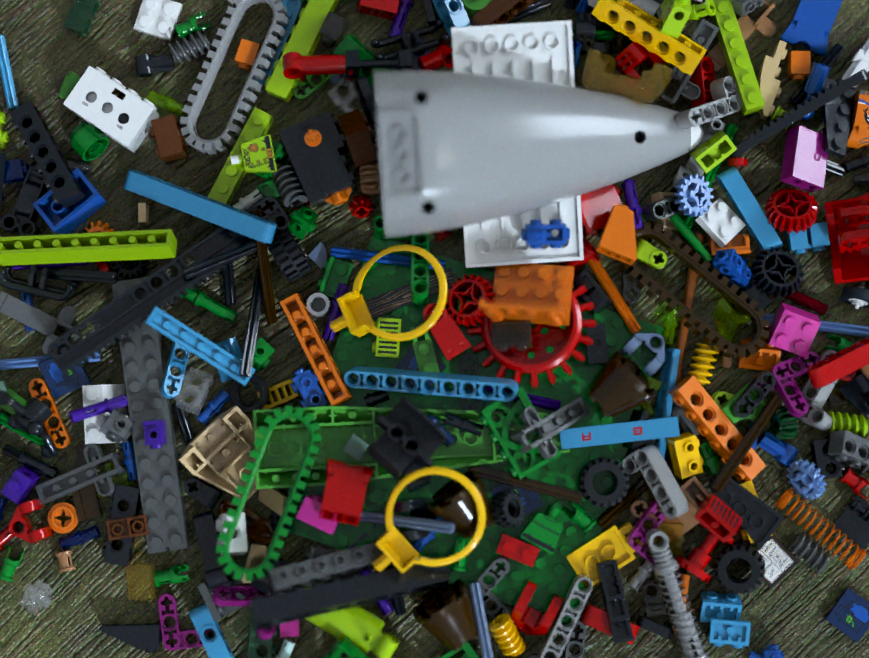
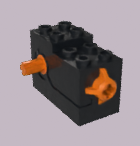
M329 110L278 132L312 208L324 203H330L335 206L341 205L348 201L351 192L355 190L353 186L356 184L355 178L351 170H346L348 164L344 153H346L345 147L348 146L343 132L338 133L337 129H340L335 114L330 115Z

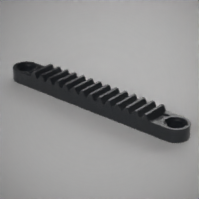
M862 69L845 80H836V84L831 83L829 88H823V93L820 91L816 92V97L809 96V101L803 100L802 105L796 104L795 110L789 108L788 114L786 112L781 113L782 118L776 116L775 122L769 120L768 126L763 124L761 125V130L754 129L755 134L749 132L747 139L735 145L737 150L731 154V157L736 158L869 78L866 70Z

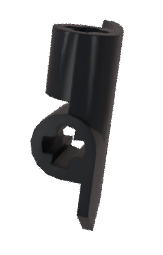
M861 373L838 389V391L869 419V379Z

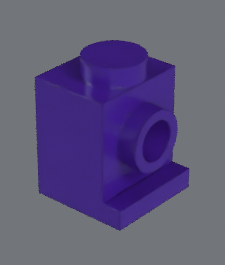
M166 420L143 422L145 446L150 445V449L162 448V444H167ZM153 431L157 432L155 439L151 437Z

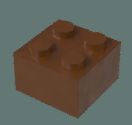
M360 109L337 116L355 166L359 167L378 160L376 152L379 150L366 115L362 116Z
M174 114L151 120L152 126L149 129L152 138L157 142V145H154L157 157L166 164L188 159L189 156L184 137L181 133L180 122Z

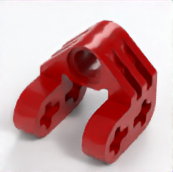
M637 42L631 43L614 59L615 66L635 91L644 85L643 80L634 69L640 63L647 60L652 68L657 65L667 68L666 63L660 56L649 52Z
M869 205L838 210L835 216L840 253H845L844 251L846 250L853 252V249L861 251L860 248L869 247V229L858 230L857 227L859 224L869 223Z
M34 499L17 506L9 524V531L12 535L28 543H34L53 536L50 526L31 532L32 526L26 514L44 508L41 505L40 499ZM18 522H21L24 525V529L22 532H19L16 529V524Z
M529 580L510 617L523 633L546 635L564 599L555 594L545 615L532 607H528L527 605L537 587V584Z

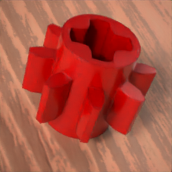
M361 194L353 196V202H349V210H351L352 216L355 215L361 219L369 216V211L373 210V204L370 197L366 198Z

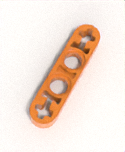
M41 378L32 379L28 386L32 398L35 397L41 401L48 399L51 402L49 409L52 411V415L44 423L47 433L57 448L63 449L68 447L71 443V437L47 382ZM36 382L43 385L40 390L43 394L47 393L46 396L37 398L41 394L38 390H34ZM53 416L59 421L55 428L49 425V419ZM60 428L63 429V431H59L61 437H66L63 445L62 443H57L59 439L58 433L53 434L52 431L59 430Z

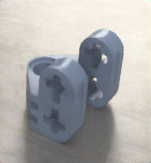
M636 333L621 349L627 355H630L643 341V345L651 353L656 354L642 368L648 376H651L665 361L664 338L657 333ZM652 337H657L660 341L657 348H653L650 345Z

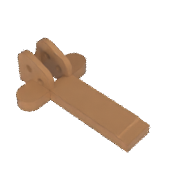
M764 0L763 5L767 10L757 22L753 21L748 14L744 17L738 15L740 18L737 21L744 42L754 30L765 38H770L774 35L776 26L767 18V15L776 6L774 3L771 4ZM718 42L706 55V57L712 59L715 73L726 63Z

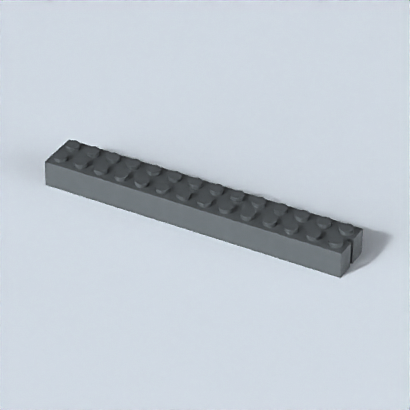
M147 277L117 281L115 284H112L113 299L115 300ZM153 279V280L151 281V286L155 288L154 279ZM141 289L136 290L134 293L137 299H143L146 296L145 292ZM141 321V328L135 325V332L128 330L129 336L126 337L122 334V341L119 342L130 421L133 422L131 430H133L132 438L143 515L146 514L149 534L146 535L148 554L185 549L191 547L171 399H166L160 392L166 368L162 334ZM166 420L167 444H162V448L150 449V445L145 446L143 422ZM153 431L151 437L155 439L157 432Z

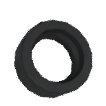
M251 376L248 381L256 384L260 392L258 402L254 405H246L242 402L240 390L243 385L235 381L230 389V398L234 406L237 405L242 412L261 410L267 404L269 388L262 378Z

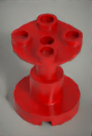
M699 522V524H700L703 528H705L706 530H708L704 525H702V524ZM709 531L699 549L695 547L687 560L677 555L675 561H677L678 565L699 577L705 583H708L711 576L703 570L711 560V557L708 555L719 538ZM730 538L726 543L733 545L734 539Z

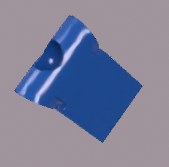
M798 0L789 25L779 39L793 45H803L808 51L825 56L828 35L843 0Z

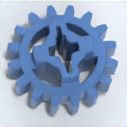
M698 174L684 176V179H680L679 183L681 185L675 186L678 192L674 193V196L678 197L675 203L680 204L678 210H684L683 214L690 217L702 216L704 212H708L707 206H712L710 199L714 198L713 195H710L713 188H708L710 182H704V176L699 177Z
M799 459L791 463L786 469L789 472L786 474V477L790 478L788 484H792V489L797 490V494H802L805 500L808 497L810 500L817 499L826 490L824 486L827 483L822 480L825 476L820 475L821 469H816L815 463L810 465L807 459L805 461Z

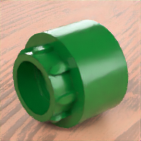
M87 122L78 125L70 135L72 148L84 161H92L99 157L110 143L109 138L102 130Z

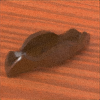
M222 500L219 505L218 514L220 516L221 514L228 513L229 508L237 510L238 506L231 504L232 501ZM244 506L242 513L245 512V517L249 516L253 519L252 526L246 525L247 540L260 545L271 544L275 533L272 530V526L258 513Z

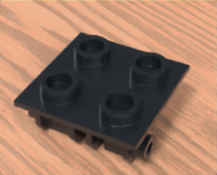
M856 495L834 524L835 528L841 529L843 534H846L860 548L865 549L869 544V504Z

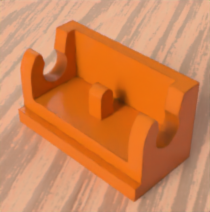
M737 234L722 249L710 236L707 237L708 252L712 257H715L717 250L732 248L735 249L739 256L751 253L749 235Z

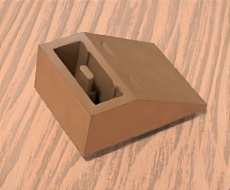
M694 475L688 477L679 485L688 501V511L674 519L666 517L659 526L671 543L699 523L694 516L700 504L710 496L709 492ZM657 505V507H656L657 510H658L659 512H662V509L660 508V506ZM650 514V515H649V516H651V517L657 519V517L654 516L653 514Z

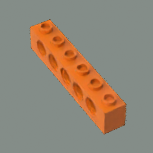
M295 293L280 301L331 405L339 406L352 399L353 397L302 296Z
M694 375L686 377L669 393L673 397V401L683 409L685 416L696 425L698 432L705 436L709 441L710 447L718 452L722 462L726 464L744 437ZM691 397H692L693 400H694V403H693V404L691 403V400H690ZM715 426L718 429V434L715 432ZM751 447L742 460V464L740 463L734 472V476L741 482L752 481L766 464Z

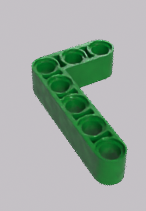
M378 215L374 218L373 229L374 236L377 239L412 240V245L429 252V232L385 237L383 215ZM411 252V299L417 305H424L429 300V262L421 255Z

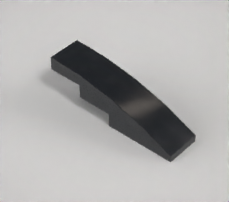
M616 559L596 563L613 643L616 645L633 641L634 636L625 601L626 595Z

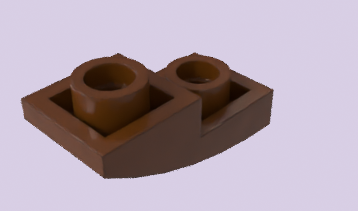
M146 514L106 521L109 541L149 534Z

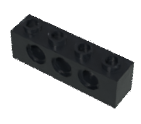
M117 484L111 495V499H114L113 507L109 508L108 518L114 520L138 516L141 502L139 486ZM122 500L128 502L129 508L127 510L121 508L120 502ZM107 528L105 531V538H108ZM135 537L120 539L123 543L121 549L115 547V540L109 541L108 538L107 545H104L102 550L104 563L121 566L130 565Z

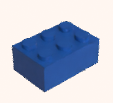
M78 167L73 171V174L86 197L66 209L61 204L57 205L51 196L54 193L52 190H49L33 203V206L56 234L71 233L107 203L90 179Z

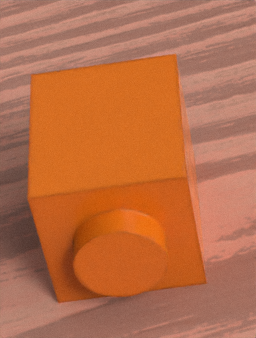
M241 39L235 57V62L240 69L246 71L252 69L261 45Z
M791 51L787 55V78H793L794 81L805 80L811 72L810 51Z

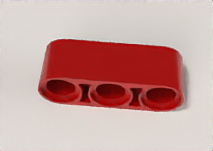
M703 57L689 80L698 85L701 90L700 97L697 100L691 101V108L713 101L710 84L715 80L714 63L710 57Z
M588 603L580 622L612 636L606 611ZM630 622L635 640L640 626ZM634 640L626 643L633 645Z

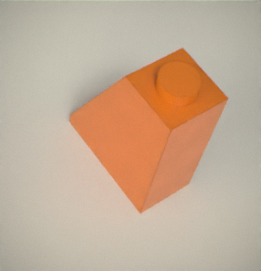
M615 204L610 211L595 251L632 266L637 259L634 212L629 210V207L626 205Z

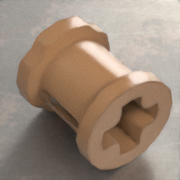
M638 499L629 505L630 513L638 518L648 508L646 502ZM641 503V508H643V511H639L638 514H636L637 510L634 509L635 505L639 506Z
M72 550L55 554L60 568L58 573L76 569L72 562Z

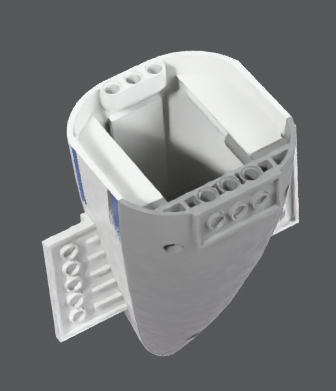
M571 20L451 28L453 72H374L385 237L423 234L463 227L466 268L584 260L580 195L623 181L682 156L696 148L704 135L702 125L680 129L675 121L676 115L679 113L678 111L617 95L575 88ZM561 219V223H565L570 228V239H567V244H562V248H550V245H542L540 249H530V245H526L525 241H522L521 229H525V224H530V220H541L542 224H549V220ZM553 230L551 235L556 237L558 230Z

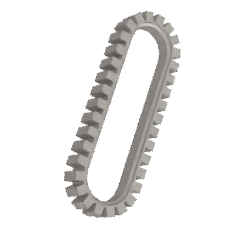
M232 0L236 7L228 6L226 13L231 18L223 17L221 24L226 29L219 28L216 33L221 38V41L213 40L211 46L216 49V52L208 51L207 57L211 60V63L204 61L202 68L207 72L206 74L199 72L197 79L202 84L194 83L192 90L197 95L189 94L187 100L192 106L185 105L182 110L188 117L180 118V124L184 126L181 128V133L186 138L185 141L199 152L217 155V150L221 153L228 150L226 143L233 147L237 142L232 136L234 134L240 136L243 129L238 124L245 125L248 120L243 115V112L250 114L253 109L248 104V101L255 103L257 100L253 90L260 93L262 85L257 80L265 81L267 74L262 69L270 70L272 64L267 58L274 60L277 54L272 49V46L279 49L282 42L277 36L284 38L286 30L282 26H288L289 19L286 17L288 12L281 0ZM253 4H268L273 11L271 26L227 126L216 139H201L196 131L197 119L242 16L247 8Z

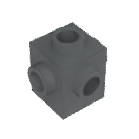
M113 410L99 431L105 434L106 438L111 442L119 444L123 439L127 440L133 430L130 428L133 422L130 421L127 415L119 414Z

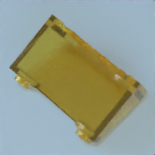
M589 48L582 75V84L590 90L652 103L670 83L674 69L655 63L652 70L643 71L641 78L615 72L616 61L612 56Z

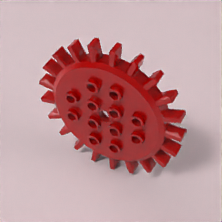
M485 279L489 281V285L494 286V282L491 279ZM582 285L572 291L569 326L565 329L548 324H538L535 329H529L527 323L505 321L506 325L504 327H500V322H494L490 318L483 317V323H480V327L467 329L469 335L476 336L482 334L483 342L472 347L473 352L478 353L488 349L491 354L481 364L488 368L497 360L501 367L496 372L495 377L503 378L506 371L510 369L515 371L513 379L518 385L521 383L522 374H530L531 386L537 388L539 383L538 374L545 372L551 384H555L556 377L553 374V369L559 366L570 376L572 370L566 364L570 356L572 355L582 362L586 359L581 352L576 350L579 342L586 345H593L594 343L593 339L582 335L583 327L593 328L597 326L596 320H583L582 312L595 308L594 303L586 302L579 305L577 298L583 295L587 288L585 285ZM543 328L548 329L547 334L541 333ZM524 334H529L528 340L523 339ZM506 339L511 340V343L508 346L504 344ZM552 346L553 352L548 353L547 348ZM534 352L535 356L531 359L528 358V354Z

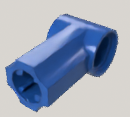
M768 432L762 435L757 444L758 447L772 455L777 462L787 468L799 452L795 447L786 442L783 443Z

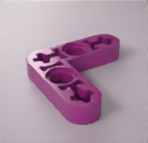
M813 351L807 352L805 357L798 355L781 362L770 370L776 377L775 388L782 397L789 413L797 418L802 417L808 411L809 406L794 378L808 373L807 368L820 361L819 355ZM806 360H813V363L809 362L806 365H804V362ZM791 363L799 367L798 372L792 370ZM786 371L782 376L776 374V372ZM784 387H790L793 390V395H788Z
M657 500L651 502L626 537L627 545L654 566V557L646 555V550L649 546L646 543L645 536L649 530L658 528L666 518L663 511L659 512L656 507L659 505ZM650 514H653L654 516L657 517V519H655V518H653V517H651V516H649V515H650ZM651 519L652 527L645 530L643 527L644 521ZM633 537L638 538V540L642 542L644 545H642L641 547L637 543H634V541L632 540Z
M219 586L212 594V601L217 606H249L253 598L257 596H264L266 598L269 595L267 596L252 586ZM236 593H242L245 599L237 598ZM276 625L266 627V629H256V633L261 639L268 640L275 633Z
M171 593L163 594L158 600V609L164 647L171 651L203 647L204 645L200 643L201 639L196 628L180 630L176 597ZM166 597L172 600L169 610L174 609V613L163 614V611H167V605L162 603ZM167 616L175 619L173 627L165 625L164 621ZM211 628L205 630L206 635L209 634V631L215 634V631ZM176 629L177 632H173V639H177V642L172 646L171 643L167 642L171 636L170 633L166 634V631ZM189 633H194L197 636L196 643H188L186 636Z

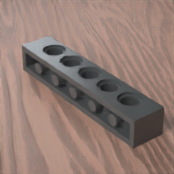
M374 542L269 570L267 581L272 594L280 591L288 593L297 587L308 588L316 583H326L334 579L374 570L375 568L372 563L384 552Z

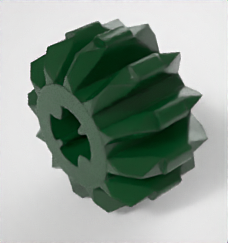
M787 407L777 408L770 421L774 436L782 440L795 438L799 431L798 418L792 416Z

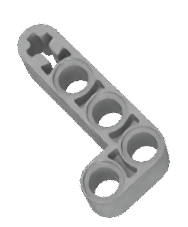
M731 76L713 80L710 84L713 101L679 112L675 119L677 126L680 129H688L738 112L741 109L742 103L735 80Z
M834 350L826 351L820 361L837 352ZM809 378L802 390L809 409L802 417H799L800 420L822 431L828 430L832 426V417L822 407L838 380L821 388H813Z
M651 444L638 449L622 460V467L626 469L627 474L641 471L667 518L674 519L688 511V501L655 445Z

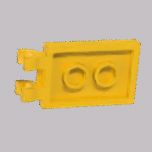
M628 521L619 528L616 525H612L565 557L577 575H587L594 586L599 583L596 563L616 559L619 570L636 559L633 554L636 551L627 545L625 537L633 526ZM638 538L634 540V543H637L641 547L642 545H644L642 542L638 540ZM581 580L582 584L586 588L588 586V581Z

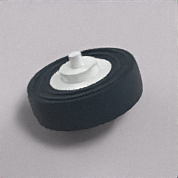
M860 286V288L845 287L841 294V300L855 306V309H859V307L869 308V290L863 289V286Z

